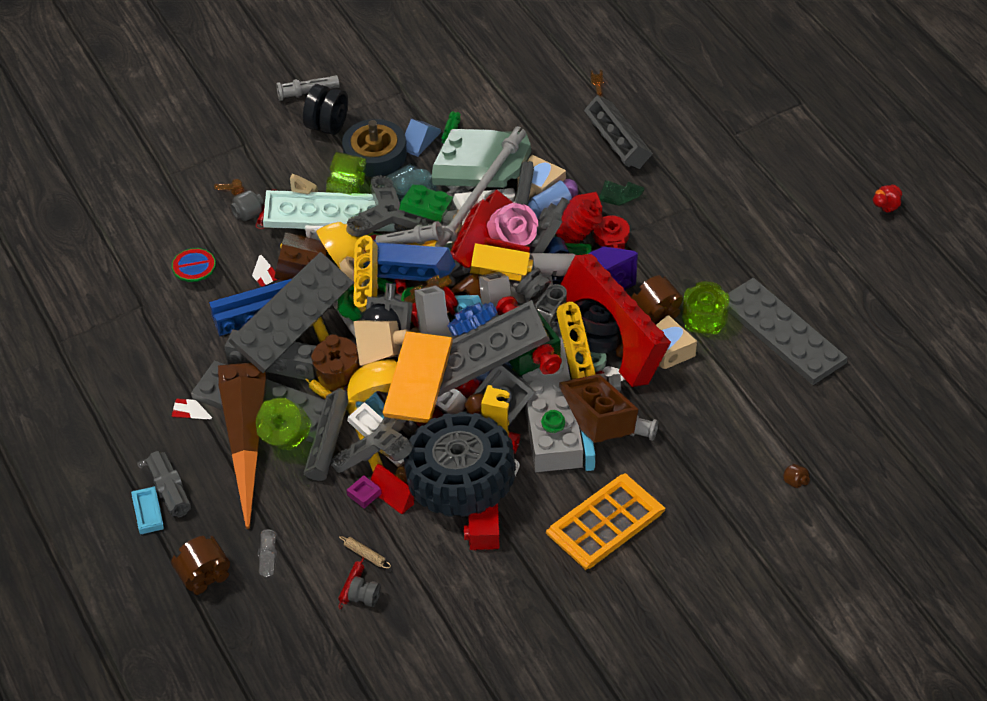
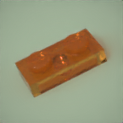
M436 275L426 281L427 286L419 285L411 289V295L404 298V301L416 303L414 290L432 286L443 289L452 284L449 275L442 278Z

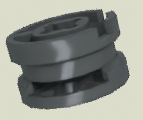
M536 268L522 279L515 290L519 294L522 293L526 302L530 300L534 302L547 290L551 280L548 277H543L540 269Z

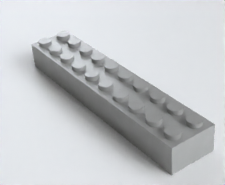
M552 275L543 276L548 277L551 280V284L549 286L553 285ZM509 280L510 293L517 300V306L526 303L522 293L519 294L515 290L520 282ZM542 295L534 301V304L539 301ZM558 322L553 331L561 340L562 363L559 370L554 374L545 375L538 368L521 376L535 391V394L525 405L535 472L583 468V446L579 425L559 387V382L570 380V374ZM557 410L562 413L565 418L563 430L557 433H550L542 428L541 419L547 411Z

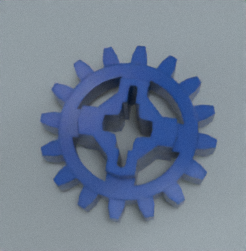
M480 302L456 313V318L447 326L452 336H459L489 322L498 312L493 303H485L481 306Z

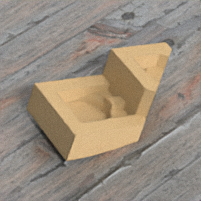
M291 175L292 192L303 194L318 192L317 185L298 175Z

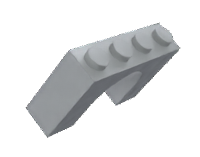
M496 272L479 276L482 304L491 302L496 308L501 298L511 296L509 277L505 274ZM437 286L414 290L419 333L452 337V340L459 337L458 335L452 336L447 326L450 321L447 316L445 291ZM497 314L496 316L492 317L491 320L495 319L499 315Z

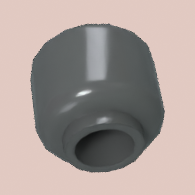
M247 190L234 196L233 203L230 204L235 218L246 222L260 215L264 201L260 194L256 195L253 191Z

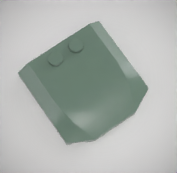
M451 129L433 164L431 177L433 185L476 187L502 151L503 140L508 138L512 132ZM527 134L518 145L519 149L517 152L509 154L487 187L504 188L507 186V181L510 178L516 179L520 176L522 163L524 161L527 162L532 151Z

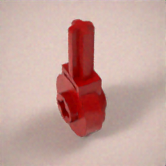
M605 216L602 222L597 224V227L594 229L593 238L602 247L625 249V244L629 240L630 226L621 217Z

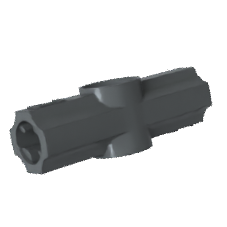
M155 451L151 453L146 459V463L153 476V482L159 497L164 499L171 516L179 518L186 515L191 506L183 490V484L177 470H173L165 452Z

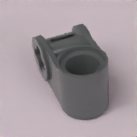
M559 284L549 286L539 301L535 303L537 310L552 329L558 322L557 308L561 304L567 303L565 287Z

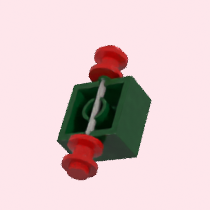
M512 296L501 298L496 306L497 314L500 316L518 307L517 300ZM539 311L538 313L550 341L508 361L519 376L538 368L545 375L554 374L559 370L562 363L561 340Z

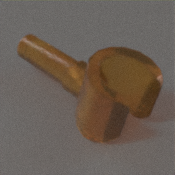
M592 70L591 83L596 86L597 95L602 96L603 71L600 70V74H594Z
M234 179L232 183L214 185L215 189L231 190L235 196L244 192V187L239 179Z

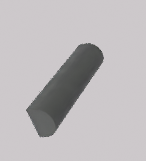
M341 388L328 394L324 402L304 470V476L312 480L323 481L328 475L349 401L348 393Z

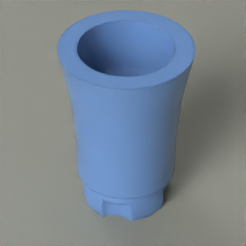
M559 180L550 188L531 197L528 201V206L534 211L537 219H539L542 210L548 208L551 203L557 206L562 197L570 201L572 196L567 186Z

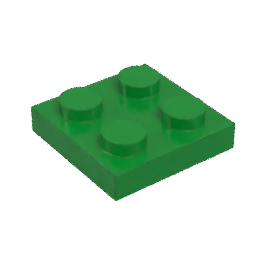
M413 184L402 199L399 210L441 223L452 205L453 197L442 191L436 192L427 189L423 185Z

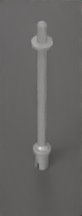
M515 127L510 136L503 140V149L451 223L448 226H442L444 237L442 241L436 242L435 247H444L448 241L456 240L458 236L455 232L509 154H514L519 149L518 145L526 136L524 129L518 134L521 127Z

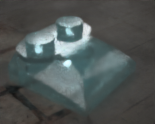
M412 163L386 176V178L389 177L393 181L392 184L400 203L413 184L423 185L433 191L436 190V185L432 183L431 173L425 169H418Z

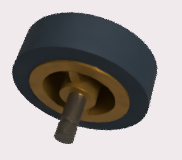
M382 119L361 121L350 127L343 136L344 161L350 170L359 175L367 177L385 176L398 170L406 160L405 134L398 125Z

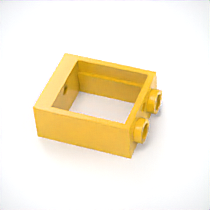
M475 243L470 273L487 275L501 272L508 276L509 280L521 282L531 272L533 260L529 259L530 253Z

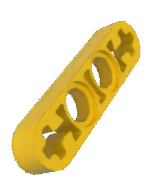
M368 235L362 236L356 241L354 250V304L361 312L366 309V297H377L378 246ZM370 261V264L362 269L363 264ZM370 279L366 286L361 287L365 280Z
M574 302L561 304L557 308V318L572 380L596 375L579 306ZM566 311H570L571 315H567ZM572 329L575 330L578 335V339L576 342L573 341L570 337V331ZM577 352L583 356L582 364L576 361L575 356ZM585 368V371L580 372L579 369Z

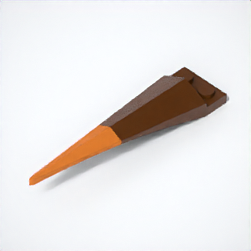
M252 363L219 365L218 385L245 526L249 530L260 431L267 388L266 371L262 373Z

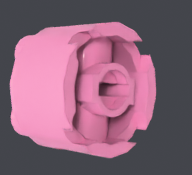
M511 203L497 209L487 222L488 233L492 239L525 246L530 244L537 235L538 219L536 214L529 206L524 204Z

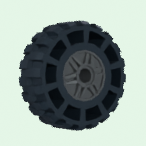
M467 412L443 414L442 417L433 418L426 425L420 426L416 430L415 436L412 435L409 439L413 449L404 458L409 490L416 497L418 503L424 507L427 506L434 513L438 514L440 512L450 517H453V515L465 517L476 512L477 514L482 513L486 508L495 506L501 497L504 498L514 483L516 466L511 438L508 437L506 430L502 426H498L497 422L489 417L484 418L481 414H468Z

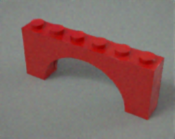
M592 254L575 255L560 284L567 291V302L578 304L581 301L593 299L603 304L611 312L618 324L623 341V359L618 372L631 387L648 385L671 341L654 324L650 316L645 314L637 305V302L626 293L624 288L616 282L610 272L598 262L595 256Z

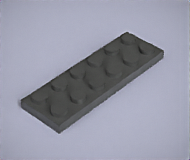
M320 252L230 338L229 343L264 373L354 282Z
M755 278L748 280L720 298L719 304L812 385L847 363L848 357Z
M530 300L453 339L438 396L550 341L534 302Z
M214 360L191 392V396L194 400L223 410L218 385V366L226 364ZM266 379L267 388L262 425L313 443L325 400Z

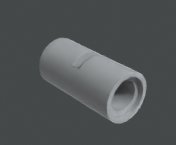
M530 253L529 259L533 260L532 270L539 268L542 276H565L575 254Z

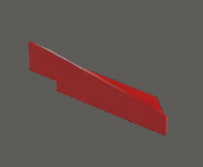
M495 190L487 198L482 199L473 206L450 251L453 259L465 268L471 267L475 243L484 245L486 237L490 238L487 222L490 220L491 215L497 209L513 202L501 192Z

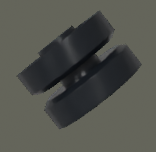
M320 84L312 86L303 108V124L305 128L317 131L321 129L322 132L331 135L339 133L348 111V95L346 91L335 88L330 90L329 87Z
M593 299L579 302L577 305L581 312L590 352L608 353L616 350L620 343L621 332L611 312L603 304ZM572 329L570 332V337L575 342L578 339L577 332Z

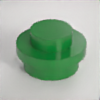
M549 410L541 419L542 428L550 433L560 432L565 427V418L561 412Z

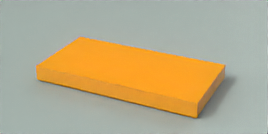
M406 331L383 409L384 417L427 423L432 419L453 344L452 337Z

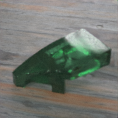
M605 180L599 200L613 205H622L642 195L645 188L627 182L626 187Z

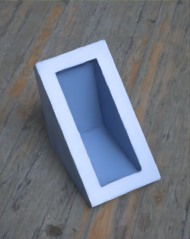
M411 119L405 133L407 152L418 157L441 133V129L426 122Z

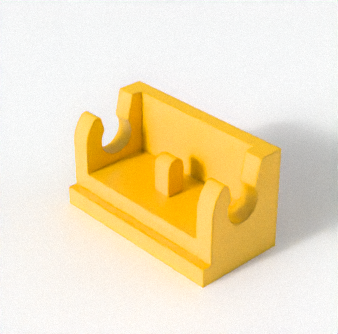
M488 385L481 403V415L484 418L489 417L497 422V425L502 426L507 434H509V403L498 401L497 398H510V394L505 390L496 389Z

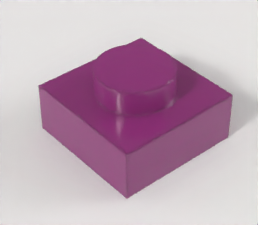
M364 475L347 489V496L363 508H366L381 495V488Z

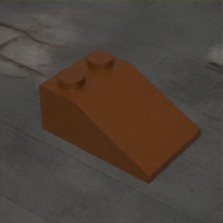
M285 232L274 278L283 281L294 278L320 252L326 256V248L320 240Z
M600 374L559 382V387L581 431L594 443L634 434L638 408Z

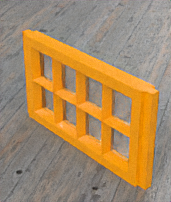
M624 473L552 524L546 530V534L587 570L660 517L665 511V507Z

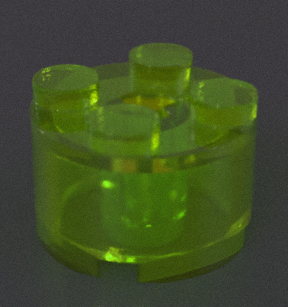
M336 152L329 169L331 174L327 178L326 192L348 195L352 193L359 194V188L357 187L364 183L365 173L362 171L365 169L366 159Z
M703 281L696 283V286L691 289L690 287L686 289L683 299L682 319L688 331L719 334L726 325L729 310V294L727 291L725 293L720 285Z
M275 398L262 404L256 417L257 434L268 444L279 449L290 450L304 442L308 437L310 419L301 406L285 398Z

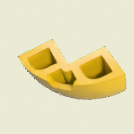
M342 222L328 224L316 231L322 244L339 269H341L340 262L347 256L354 259L355 243L360 238L350 235L346 231L347 224Z
M381 359L360 367L349 381L348 400L365 402L376 391L388 393L397 365L395 359Z

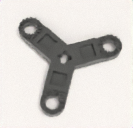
M380 175V177L376 176L371 179L370 186L376 206L359 213L358 216L349 218L346 231L352 236L361 237L391 223L408 229H414L416 225L426 226L436 221L399 210L400 202L393 187V181L389 177L386 178V176L382 177Z
M384 417L375 432L352 444L350 449L342 450L341 454L340 452L338 453V456L335 455V458L331 461V466L336 472L340 473L361 461L369 460L378 451L393 461L404 459L413 449L411 442L398 433L404 428L406 420Z

